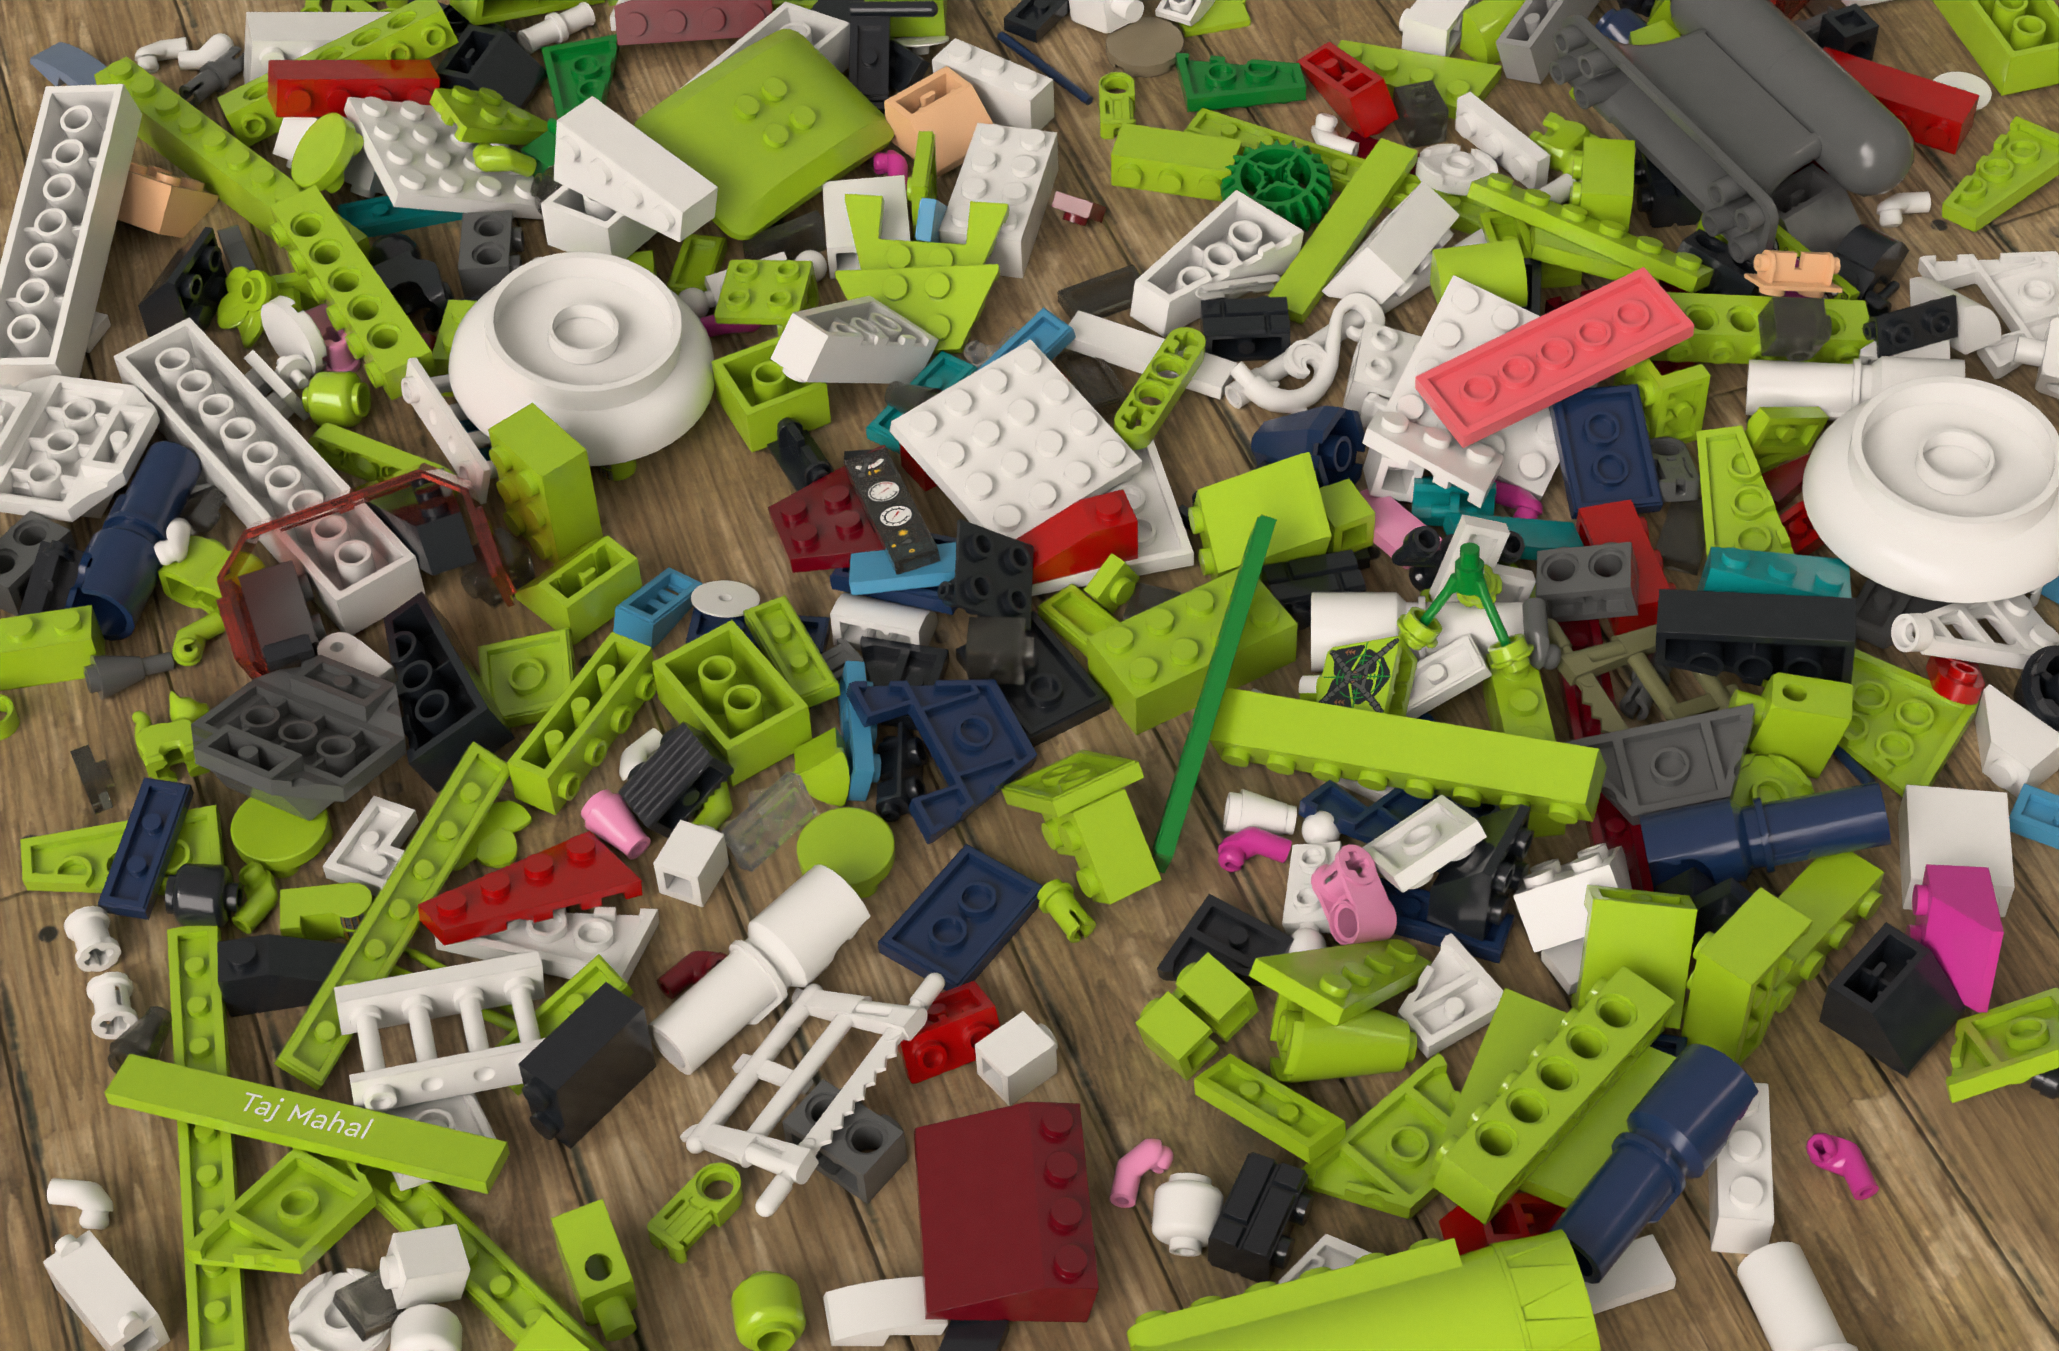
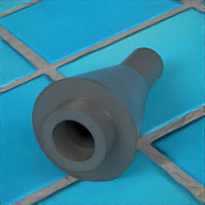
M170 652L140 658V656L91 655V665L84 666V676L89 692H98L100 699L104 700L145 679V676L174 670V662Z

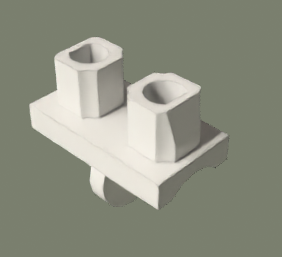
M254 350L244 357L252 367L245 374V377L264 397L271 390H274L266 399L285 419H288L294 412L303 421L310 417V414L305 412L302 400L292 391L298 388L304 389L309 385L311 365L305 357L298 354L287 357L281 356L277 359L275 372Z

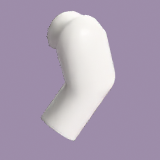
M218 33L213 35L199 50L179 51L178 63L180 70H200L208 61L215 62L234 46L233 40L226 34Z
M187 38L160 40L141 47L135 53V61L148 73H155L159 69L158 61L177 59L179 51L189 50Z
M1327 113L1318 114L1315 119V125L1311 127L1315 143L1357 156L1359 143L1338 136L1337 131H1335L1338 123L1337 118Z
M1926 191L1897 193L1890 196L1877 206L1876 214L1880 215L1879 224L1883 228L1898 227L1903 221L1901 214L1929 212L1931 208L1930 194Z
M184 518L172 520L166 530L168 540L159 541L154 546L156 555L162 565L167 566L174 561L180 563L187 557L191 525Z
M651 728L624 750L621 755L619 776L622 781H628L630 771L636 765L646 762L660 747L663 735L657 729Z

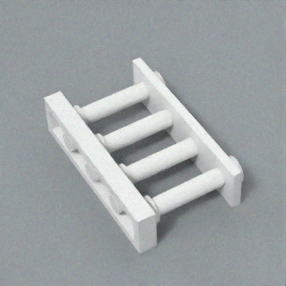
M416 357L409 358L406 376L401 381V391L404 400L413 406L453 466L461 486L468 489L477 504L486 503L490 479L498 477V472L492 460L486 461L478 449L492 446L490 438L481 431L467 433L459 421L467 420L468 418L459 404L448 405L441 393L452 391L449 374L429 377Z
M539 950L334 987L341 1035L358 1033L365 1072L349 1075L353 1103L356 1107L385 1112L391 1108L523 1084L518 1064L545 1039H541L532 1001L545 998L543 967ZM512 1004L520 1043L489 1048L481 1010ZM461 1014L469 1052L438 1058L430 1019ZM409 1023L417 1062L385 1068L378 1029Z

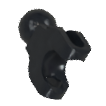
M399 233L386 234L373 243L369 252V262L405 314L408 316L418 309L433 308L439 318L443 317L448 300H455L448 283L443 281L437 265L430 260L422 259L420 248L407 235Z

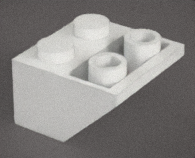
M1602 843L1579 851L1577 853L1578 859L1570 863L1560 865L1559 859H1552L1530 868L1532 874L1523 878L1524 883L1513 897L1534 953L1585 936L1588 912L1584 906L1587 885L1632 889L1622 846L1608 850L1606 843Z

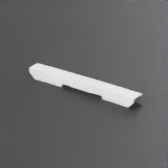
M1278 274L1201 284L1195 295L1203 300L1223 298L1228 294L1253 291V293L1272 291L1275 287L1273 283L1278 282L1281 277Z

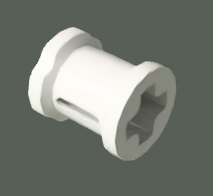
M87 906L77 909L64 922L66 935L75 942L78 950L75 954L76 963L85 972H101L109 969L117 963L118 957L122 952L118 941L109 934L110 919L106 910L101 907Z
M106 972L93 977L87 983V996L94 1003L95 1015L91 1020V1027L93 1033L100 1038H123L133 1033L138 1027V1015L131 1008L130 996L134 989L133 982L124 973Z

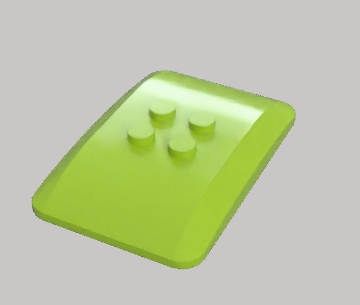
M791 29L776 31L734 54L670 95L639 117L634 123L637 129L718 187L715 217L711 220L724 233L737 240H749L823 191L822 186L825 183L839 180L873 157L877 152L886 148L894 137V131L885 119V115L803 35Z

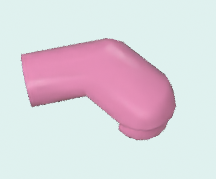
M1149 1138L1143 1140L1119 1159L1110 1193L1111 1203L1121 1208L1134 1207L1141 1176L1149 1169L1157 1174L1168 1170L1173 1161L1171 1148L1162 1145L1159 1139Z

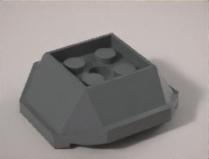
M323 655L302 661L301 667L279 669L254 678L191 724L195 763L211 770L226 787L307 821L313 820L335 801H347L406 754L405 735L396 684Z

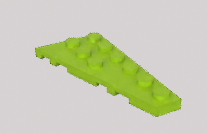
M1855 649L1851 682L1853 685L1852 720L1838 745L1901 797H1903L1906 785L1932 787L1976 715L1979 702L1975 705H1965L1948 700L1932 689L1930 680ZM1763 680L1761 685L1765 688L1768 681Z

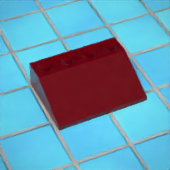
M1024 1102L916 1127L914 1131L925 1319L980 1321L1005 1319L1008 1321L1087 1323L1099 1290L1080 1103Z

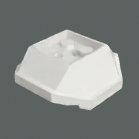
M61 375L31 379L15 387L11 384L0 385V512L25 516L29 511H32L47 519L73 522L80 516L101 518L114 493L127 484L160 422L156 408L151 402H148L136 385Z

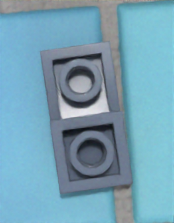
M59 42L30 58V64L54 86H61L65 83L68 86L97 85L94 74L107 67L85 51L63 42Z

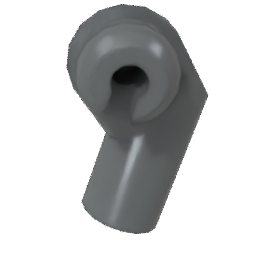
M1541 598L1527 599L1522 604L1524 637L1528 645L1533 644L1534 646L1532 654L1528 656L1530 664L1537 670H1540L1542 667L1547 670H1553L1560 663L1561 650L1556 644H1549L1546 602Z

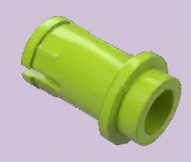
M1061 879L1051 880L1037 894L1039 908L1043 913H1050L1067 935L1066 937L1070 943L1080 942L1081 937L1077 931L1080 930L1086 938L1093 932L1096 923L1074 897V889L1070 883H1063Z

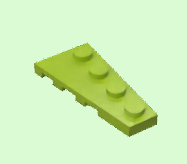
M1341 40L1337 45L1338 48L1383 77L1391 98L1454 120L1456 119L1458 97L1471 92L1481 101H1484L1501 79V65Z
M216 805L188 809L158 895H165L168 877L176 875L183 864L225 865L220 813ZM128 820L20 839L22 879L27 890L102 893Z

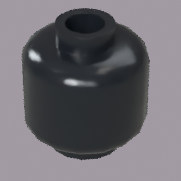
M187 863L179 868L176 875L168 877L165 890V907L167 913L173 914L180 926H218V928H222L229 921L231 913L239 912L242 906L241 882H234L230 869L225 865Z

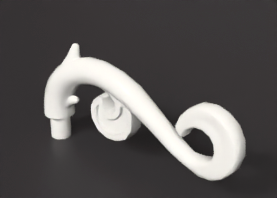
M1360 293L1348 294L1338 302L1332 312L1324 350L1314 341L1307 339L1298 340L1285 350L1282 358L1284 369L1292 377L1305 379L1310 374L1306 364H1310L1314 368L1313 378L1301 388L1294 390L1278 388L1280 385L1278 381L1268 382L1260 374L1256 377L1242 361L1229 373L1244 388L1241 392L1263 409L1283 414L1308 410L1307 407L1314 405L1325 395L1333 383L1339 365L1344 314L1349 310H1356L1363 316L1366 322L1385 326V315L1381 306L1368 295ZM1350 326L1345 330L1346 336L1358 342L1363 328Z

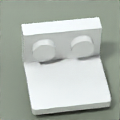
M1365 321L1352 358L1342 408L1358 411L1360 415L1364 399L1371 392L1391 398L1422 336Z

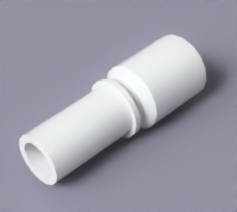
M1881 356L1872 365H1861V359H1853V364L1749 359L1745 415H1753L1759 407H1819L1829 416L1828 420L1835 421L1855 406L1901 382L1931 376L1965 377V360Z
M1312 592L1311 672H1323L1327 652L1333 647L1398 636L1400 631L1397 626L1398 618L1402 614H1407L1411 607L1427 610L1432 602H1425V596H1418V602H1406L1397 592ZM1446 602L1435 616L1442 626V631L1436 638L1438 645L1433 649L1427 646L1423 647L1422 650H1414L1410 647L1409 649L1420 661L1470 633L1486 662V655L1489 654L1488 648L1499 640L1485 609H1478L1476 606L1466 607L1461 602ZM1523 602L1494 603L1508 636L1520 633L1524 635Z
M814 865L749 922L748 938L745 941L735 940L730 944V954L648 1025L649 1035L653 1043L674 1067L686 1075H691L746 1025L758 1024L774 1008L781 1004L787 998V989L790 986L805 988L827 969L840 946L846 940L852 939L862 924L871 917L865 904L852 887L837 873L823 865Z
M1793 1242L1772 1243L1753 1251L1744 1258L1738 1266L1737 1276L1772 1351H1859L1857 1346L1847 1343L1800 1245Z

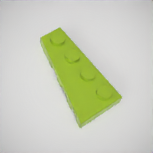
M2016 116L2010 123L2008 133L2006 135L2001 134L1996 139L1992 152L1988 156L1983 155L1976 163V171L1972 175H1966L1942 203V218L1956 223L1965 229L1977 232L2059 175V134Z
M1743 426L1696 431L1707 557L1711 547H1733L1743 550L1794 554L1791 541L1785 527L1781 523L1771 493L1763 480L1760 467Z
M1389 938L1383 941L1347 944L1258 957L1254 961L1249 976L1337 1027L1418 984V979L1427 965L1431 966L1432 962L1418 955V950L1410 943Z

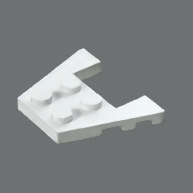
M2056 251L2000 253L1999 259L1977 260L1974 254H1959L1956 261H1936V255L1919 258L1918 271L1922 277L1932 278L1952 290L1977 284L2011 331L2001 335V341L1977 350V355L1994 379L2002 378L2022 365L2021 363L2013 362L2019 336L2044 340L2050 320L2059 317V255Z

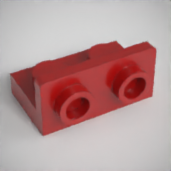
M975 981L940 993L927 1010L925 1025L911 1041L902 1040L899 1043L898 1051L902 1056L907 1077L912 1084H917L976 1061L975 1044L1000 1027L995 1005Z

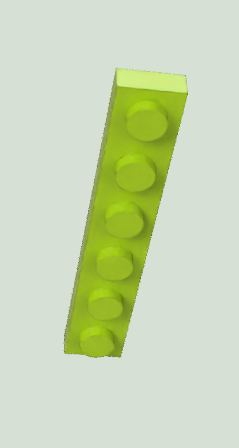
M1490 173L1488 176L1471 182L1467 198L1636 270L1645 267L1653 277L1690 293H1694L1710 284L1714 269L1701 264L1702 259L1696 255L1687 252L1674 253L1663 248L1664 244L1658 239L1649 236L1636 237L1625 232L1626 228L1620 223L1611 220L1598 221L1587 216L1588 211L1582 207L1572 204L1560 205L1551 201V196L1544 191L1532 188L1525 190L1513 185L1514 180L1503 174Z

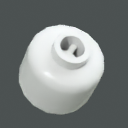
M1175 1173L1170 1175L1169 1182L1161 1184L1154 1194L1152 1233L1159 1241L1168 1244L1169 1252L1174 1255L1187 1257L1201 1255L1202 1247L1208 1246V1238L1224 1206L1222 1193L1218 1188L1212 1186V1180L1205 1175L1196 1173Z
M420 1304L410 1307L397 1316L391 1327L390 1351H462V1325L457 1315L445 1307L435 1304Z

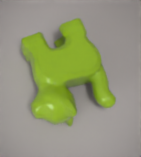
M1550 112L1543 121V126L1547 128L1545 135L1534 130L1528 137L1550 154V169L1561 171L1562 174H1570L1571 176L1574 154H1582L1584 137L1600 138L1589 132L1588 127L1584 124L1565 120L1553 112Z
M171 691L169 695V714L172 722L152 725L151 718L145 712L139 710L133 713L132 720L136 724L134 727V737L137 751L144 762L149 777L178 782L175 772L171 771L170 767L181 762L186 764L191 777L210 772L209 769L195 763L191 724L210 711L207 703H200L191 697H180L174 691Z

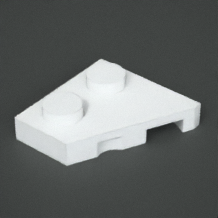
M1450 933L1441 942L1440 952L1431 966L1427 965L1419 977L1416 990L1410 993L1398 1010L1397 1017L1408 1021L1410 1031L1416 1032L1417 1047L1427 1058H1430L1489 1024L1500 1001L1503 989L1456 937Z

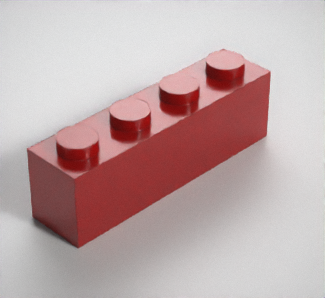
M1828 47L1823 48L1828 55L1905 125L1914 142L1955 155L1972 128L1980 95Z
M429 59L268 61V100L276 117H322L328 113H338L343 117H347L344 108L348 97H376L383 101H414L421 105H431L429 102L434 90L439 88L440 78Z

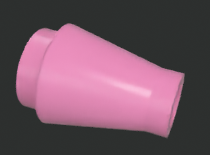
M605 789L593 795L584 805L581 817L585 820V828L623 852L628 859L637 858L649 847L651 839L643 832L620 794H613L610 790Z

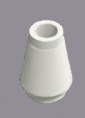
M1241 789L1240 793L1229 792L1224 811L1223 829L1224 831L1237 833L1248 827H1257L1275 835H1293L1297 817V806L1287 805V803L1245 789Z

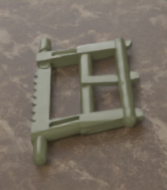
M1548 618L1549 644H1556L1561 650V660L1557 669L1570 686L1576 684L1582 692V704L1591 706V718L1600 720L1601 733L1629 729L1595 678L1626 664L1631 666L1667 721L1728 709L1733 692L1736 689L1739 690L1735 683L1723 687L1718 677L1692 672L1706 694L1678 703L1647 658L1648 655L1656 652L1657 624L1621 635H1611L1610 642L1573 651L1571 642L1554 619ZM1747 746L1746 753H1753Z

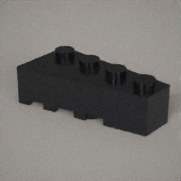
M1659 589L1655 664L1715 677L1722 671L1730 672L1740 677L1742 683L1761 686L1763 680L1769 681L1770 677L1778 672L1848 684L1852 682L1856 643V598Z
M421 591L384 617L391 663L396 667L398 681L394 683L396 684L398 698L402 701L404 717H402L404 734L408 737L410 749L407 750L408 763L438 793L443 789L473 741L491 753H495L515 739L449 621Z

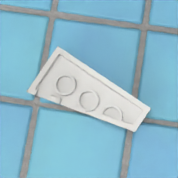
M566 907L553 910L552 919L536 923L533 920L517 919L509 921L508 929L505 931L446 946L435 937V943L438 950L482 960L539 950L543 973L571 979L593 958L600 954L627 983L659 925L658 909L640 908L639 915H617L616 907H595L594 914L566 913Z

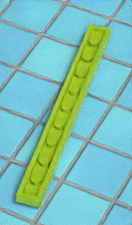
M182 926L167 929L174 1064L231 1077L226 1003L218 984L217 942L222 941L221 930L218 926ZM177 1120L189 1351H249L244 1269L194 1264L188 1260L185 1245L239 1198L235 1134Z

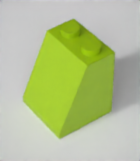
M1310 452L1301 453L1197 489L1194 506L1188 508V516L1192 533H1200L1203 548L1199 549V562L1204 576L1210 575L1212 581L1240 567L1249 535L1257 517H1260L1261 514L1277 519L1263 565L1326 554L1332 535ZM1262 570L1259 576L1260 580H1262Z

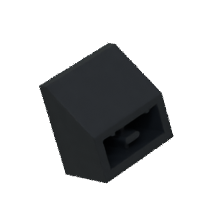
M472 24L467 26L458 39L459 43L451 48L435 70L440 78L439 88L453 89L454 86H462L474 91H479L482 87L499 93L503 100L523 110L547 78L546 70L505 31Z
M203 228L177 250L138 305L148 337H152L189 317L202 331L207 330L210 326L221 299L229 293L226 287L225 280L227 274L222 261V252L218 247L213 228Z
M1519 804L1476 818L1487 837L1477 843L1473 852L1467 857L1458 861H1450L1442 867L1431 886L1427 921L1482 942L1493 924L1498 926L1502 924L1510 905V898L1508 896L1512 890L1517 891L1524 883L1523 878L1527 876L1529 871V864L1523 862V859L1530 849L1534 836V830L1528 828L1531 807Z
M1886 922L1828 985L1819 1022L1902 1076L1908 1078L1955 1025L1957 1020L1962 1017L1966 1007L1932 951Z

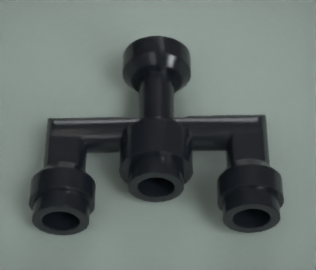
M1429 526L1414 528L1405 536L1403 545L1394 552L1391 560L1397 566L1411 567L1409 569V578L1412 585L1418 591L1430 589L1454 534H1450L1440 541L1438 533ZM1509 531L1510 535L1497 564L1510 566L1522 556L1525 543L1523 538L1514 531Z

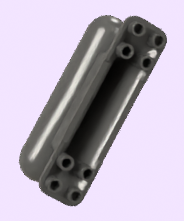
M1670 0L1671 19L1683 36L1656 44L1632 45L1614 41L1603 35L1581 14H1572L1563 20L1562 28L1554 32L1553 39L1558 49V59L1549 65L1550 75L1554 82L1558 85L1568 82L1574 88L1575 100L1582 109L1593 107L1608 123L1616 126L1629 140H1635V146L1703 213L1701 220L1705 231L1712 237L1722 234L1729 241V253L1737 263H1743L1748 260L1754 264V258L1757 254H1762L1764 250H1773L1779 224V213L1771 197L1785 179L1811 161L1815 160L1844 189L1862 197L1885 194L1895 188L1905 179L1914 162V139L1905 125L1770 0Z

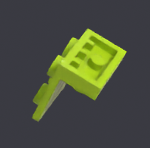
M731 260L714 313L716 323L777 325L778 336H781L793 312L818 307L820 297L813 262L793 260Z
M1647 358L1615 374L1614 384L1611 386L1638 384L1649 440L1658 437H1672L1681 440L1684 444L1697 440L1696 431H1702L1711 377L1703 364L1677 370L1662 376L1651 360Z

